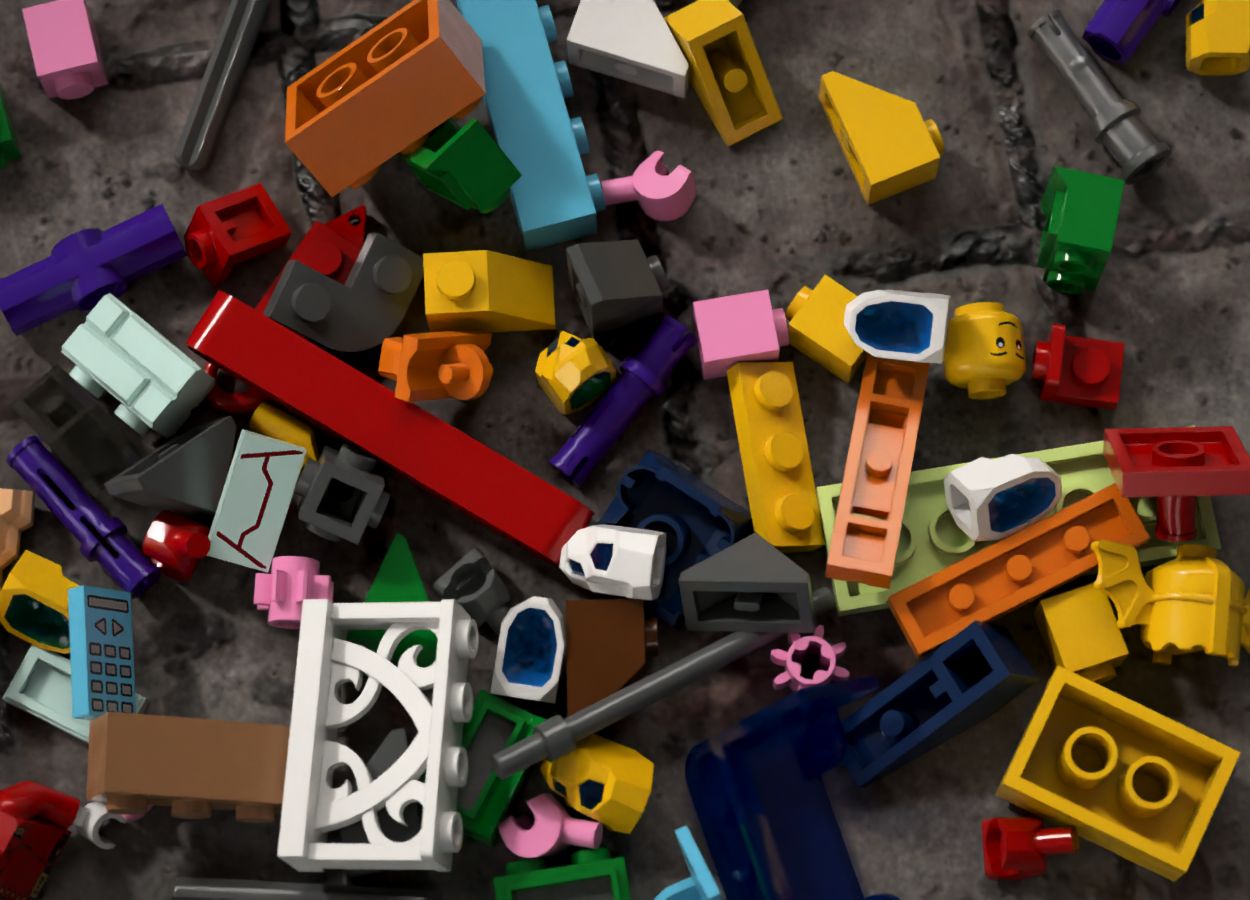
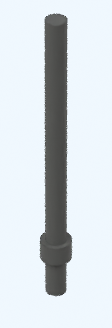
M822 587L812 592L816 619L836 609L835 599L828 588ZM734 632L564 719L556 715L534 726L532 729L533 735L490 756L491 765L496 775L501 780H504L543 759L550 763L575 751L576 742L788 633Z

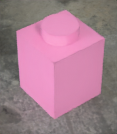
M56 0L22 9L36 74L49 99L54 97L61 99L81 98L93 92L95 87L108 84L94 20L85 0Z
M768 289L693 302V325L704 380L727 376L726 370L738 362H778L779 347L789 345L783 308L772 309Z

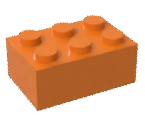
M413 0L287 87L285 144L331 197H334L348 186L358 188L374 177L382 163L399 152L401 154L413 152L428 139L431 130L449 118L458 120L465 117L479 105L482 96L486 94L481 38L450 0Z

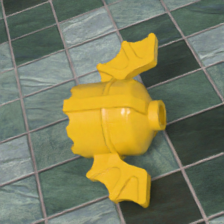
M1106 540L1095 541L1091 544V549L1095 552L1098 561V576L1093 584L1094 588L1106 593L1114 602L1118 612V628H1128L1135 624H1141L1140 639L1147 648L1153 651L1152 663L1165 666L1171 665L1172 655L1204 650L1208 655L1227 658L1228 665L1237 666L1239 664L1241 646L1250 654V588L1244 599L1245 584L1235 572L1231 571L1224 562L1216 558V548L1199 544L1177 546L1176 559L1151 569L1144 578L1135 547Z

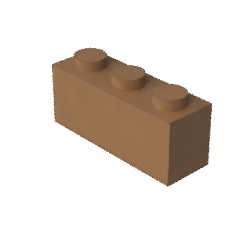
M107 711L90 721L86 801L107 802V812L114 814L147 813L148 805L172 806L171 816L177 818L212 817V809L235 811V820L239 822H274L275 813L282 811L290 726Z

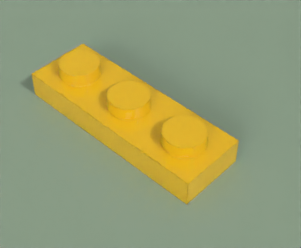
M738 362L726 370L754 533L756 532L782 553L814 551L825 545L794 364L793 362Z

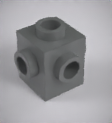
M346 444L342 445L340 451L325 445L318 462L307 458L299 473L293 492L301 496L298 519L307 522L306 528L320 537L334 542H340L344 538L358 544L366 526L374 529L378 526L391 495L383 491L385 487L384 471L375 467L378 460L369 453ZM333 479H337L354 488L346 496H336L329 489V485Z

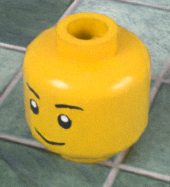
M977 302L956 308L954 310V317L948 322L943 360L945 379L955 387L967 389L968 397L971 399H994L1006 395V385L1021 379L1026 371L1025 345L1021 321L1014 314L1005 312V306L997 302Z

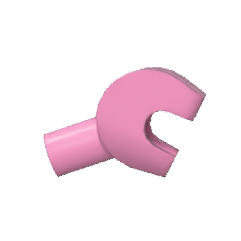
M655 151L639 165L633 176L601 181L605 205L637 200L641 210L650 218L658 221L676 220L688 211L696 196L697 188L693 172L679 165L668 175V168L661 161L665 156L664 152Z
M543 793L527 802L534 814L535 823L527 815L517 819L511 815L498 825L499 832L507 848L514 854L525 858L556 856L567 850L570 845L597 849L601 844L603 836L602 823L571 818L566 809L551 793Z

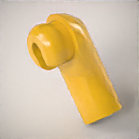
M267 401L260 403L250 420L249 428L261 435L304 447L307 451L302 467L307 458L318 462L320 457L316 434L313 428Z

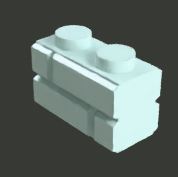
M111 293L102 297L86 316V322L80 324L62 345L61 352L76 364L69 375L97 398L107 390L119 400L121 404L114 413L142 436L152 428L167 439L172 437L191 415V410L197 407L215 386L216 380Z

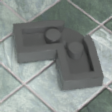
M377 232L369 233L345 285L297 260H289L263 315L314 345L329 351L358 352L373 348L381 344L385 338H389L401 324L424 276L423 257Z

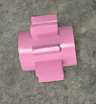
M301 556L275 557L271 562V574H255L253 604L257 605V610H268V624L270 626L284 629H300L303 599H328L333 603L334 582L331 581L330 575H319L320 561Z
M818 625L813 636L801 638L799 633H788V642L791 646L788 652L780 649L771 651L770 660L776 665L785 666L784 672L775 678L773 687L775 690H779L789 685L797 693L795 702L796 707L799 708L804 704L806 696L817 694L822 702L826 705L830 704L832 700V692L829 687L831 680L838 683L848 682L850 672L845 668L835 666L836 660L841 658L846 652L847 645L843 642L831 647L823 639V625ZM807 653L819 656L818 667L822 670H817L814 673L813 679H805L800 676L801 665L798 663L806 659Z

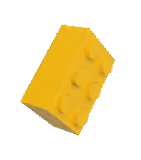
M1058 665L1040 697L995 795L1059 827L1075 826L1078 836L1175 882L1187 872L1241 752Z

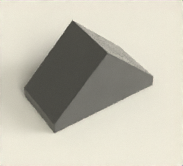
M232 416L197 422L104 483L111 496L159 511L168 509L188 519L215 515L229 472L237 426Z
M756 532L680 573L678 582L687 631L815 633L817 624L810 575Z

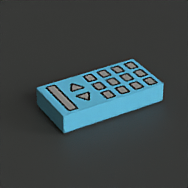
M87 585L68 589L73 718L93 720L107 711L136 713L131 592Z

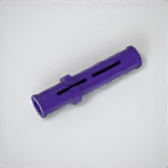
M665 316L661 325L634 358L626 357L619 365V369L622 372L554 458L552 457L548 461L549 466L553 470H560L559 475L577 488H581L584 484L583 481L651 396L659 398L664 392L666 386L663 381L687 351L697 343V339L692 333L684 334L687 331L685 326L672 317Z
M30 436L15 446L7 456L6 463L12 469H15L45 503L47 508L81 543L79 549L81 554L89 562L97 561L125 592H131V599L138 598L148 591L159 579L161 571L153 566L126 536L127 526L118 517L110 518L81 487L80 483L43 446L42 441L37 436ZM49 477L76 506L75 510L48 482ZM91 524L119 553L118 558L90 528Z

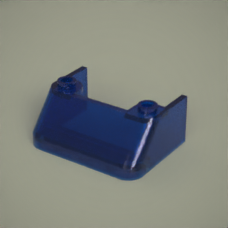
M875 675L799 689L697 744L689 752L685 763V779L726 900H900L897 896L890 893H879L864 898L821 776L831 772L841 764L846 752V736L837 710L880 688Z

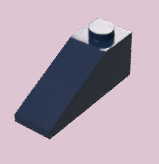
M975 620L827 732L826 735L857 786L865 788L989 718L1040 679L1005 626Z

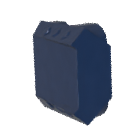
M648 449L639 464L626 471L617 486V496L599 522L593 525L606 524L666 533V558L660 595L654 600H644V607L673 627L680 629L685 622L678 582L680 573L740 541L751 525L752 519L751 514L743 506L731 501L675 464L670 458ZM597 543L590 554L595 569L607 571L613 555V544Z

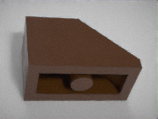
M643 599L566 600L567 717L641 680L646 675V656H658V618H645Z

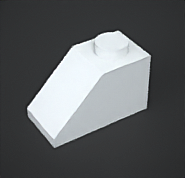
M654 0L580 1L566 40L568 63L685 99L689 88V64Z

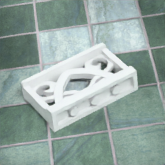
M303 599L277 853L280 859L298 872H324V869L451 871L453 853L460 851L463 841L462 818L460 813L456 812L458 787H464L468 777V756L466 749L461 747L463 722H470L474 704L472 687L467 682L468 659L476 657L479 643L476 621L471 619V616L456 599H442L441 602L331 603L328 599ZM347 630H387L381 639L376 653L346 641ZM416 630H428L436 635L438 639L436 660L431 666L426 668L417 666V656L423 649L421 645H415L406 650L398 662V668L391 663L397 645L408 634ZM363 674L368 676L367 683L357 700L351 704L340 703L341 688L344 683L353 682L355 689L359 691L363 682ZM382 686H384L405 707L419 733L402 756L386 772L372 781L370 771L364 761L347 746L336 743L337 730L356 722L367 714L377 701ZM433 688L432 704L422 692L423 690ZM340 766H350L356 778L358 791L352 793L351 782L348 779L340 788H332L334 770ZM426 771L425 784L420 781H417L421 777V775ZM415 802L422 804V829L413 839L398 843L385 837L378 821L377 812L386 806L389 815L396 822L407 826L403 819L405 807ZM362 820L365 833L370 843H327V835L329 831L337 830Z

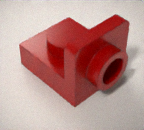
M258 183L199 205L186 230L184 241L188 257L193 265L198 269H202L210 283L216 286L226 282L235 264L285 246L292 231L262 184Z
M1053 323L1046 342L1036 341L1034 347L1031 378L1042 380L1040 400L1115 410L1119 402L1125 343L1065 335L1066 325Z

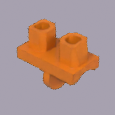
M480 329L406 334L403 338H385L381 348L378 368L379 375L397 381L394 397L407 402L445 398L474 400L485 393L493 375L492 364L484 353L491 345L492 333Z

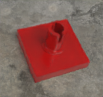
M1233 426L1104 429L1103 454L1122 498L1157 497V525L1155 526V534L1161 540L1186 542L1197 537V529L1195 527L1197 496L1250 495V457Z

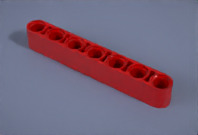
M218 290L185 343L189 350L345 444L369 453L378 460L377 463L554 567L560 569L562 547L578 530L586 528L595 515L591 509L575 498L416 404L395 398L394 391L223 291Z

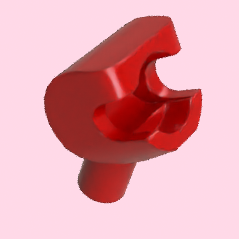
M165 509L155 517L145 536L143 554L151 557L152 564L162 574L181 582H189L201 558L206 556L210 550L211 544L208 538L210 528Z
M1028 817L986 818L982 821L984 870L987 878L991 880H1018L1040 875L1047 871L1046 855L1075 853L1079 849V837L1075 826L1044 829L1043 818Z

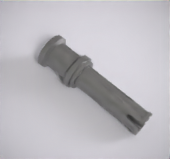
M1055 10L1048 13L1047 17L1051 21L1049 24H1047L1042 16L1029 28L1027 35L1036 43L1092 121L1089 128L1091 130L1090 135L1095 143H1104L1123 169L1120 177L1125 180L1126 185L1137 183L1154 173L1171 156L1172 151L1166 143H1158L1139 117L1142 110L1137 102L1120 97L1064 20L1061 11Z

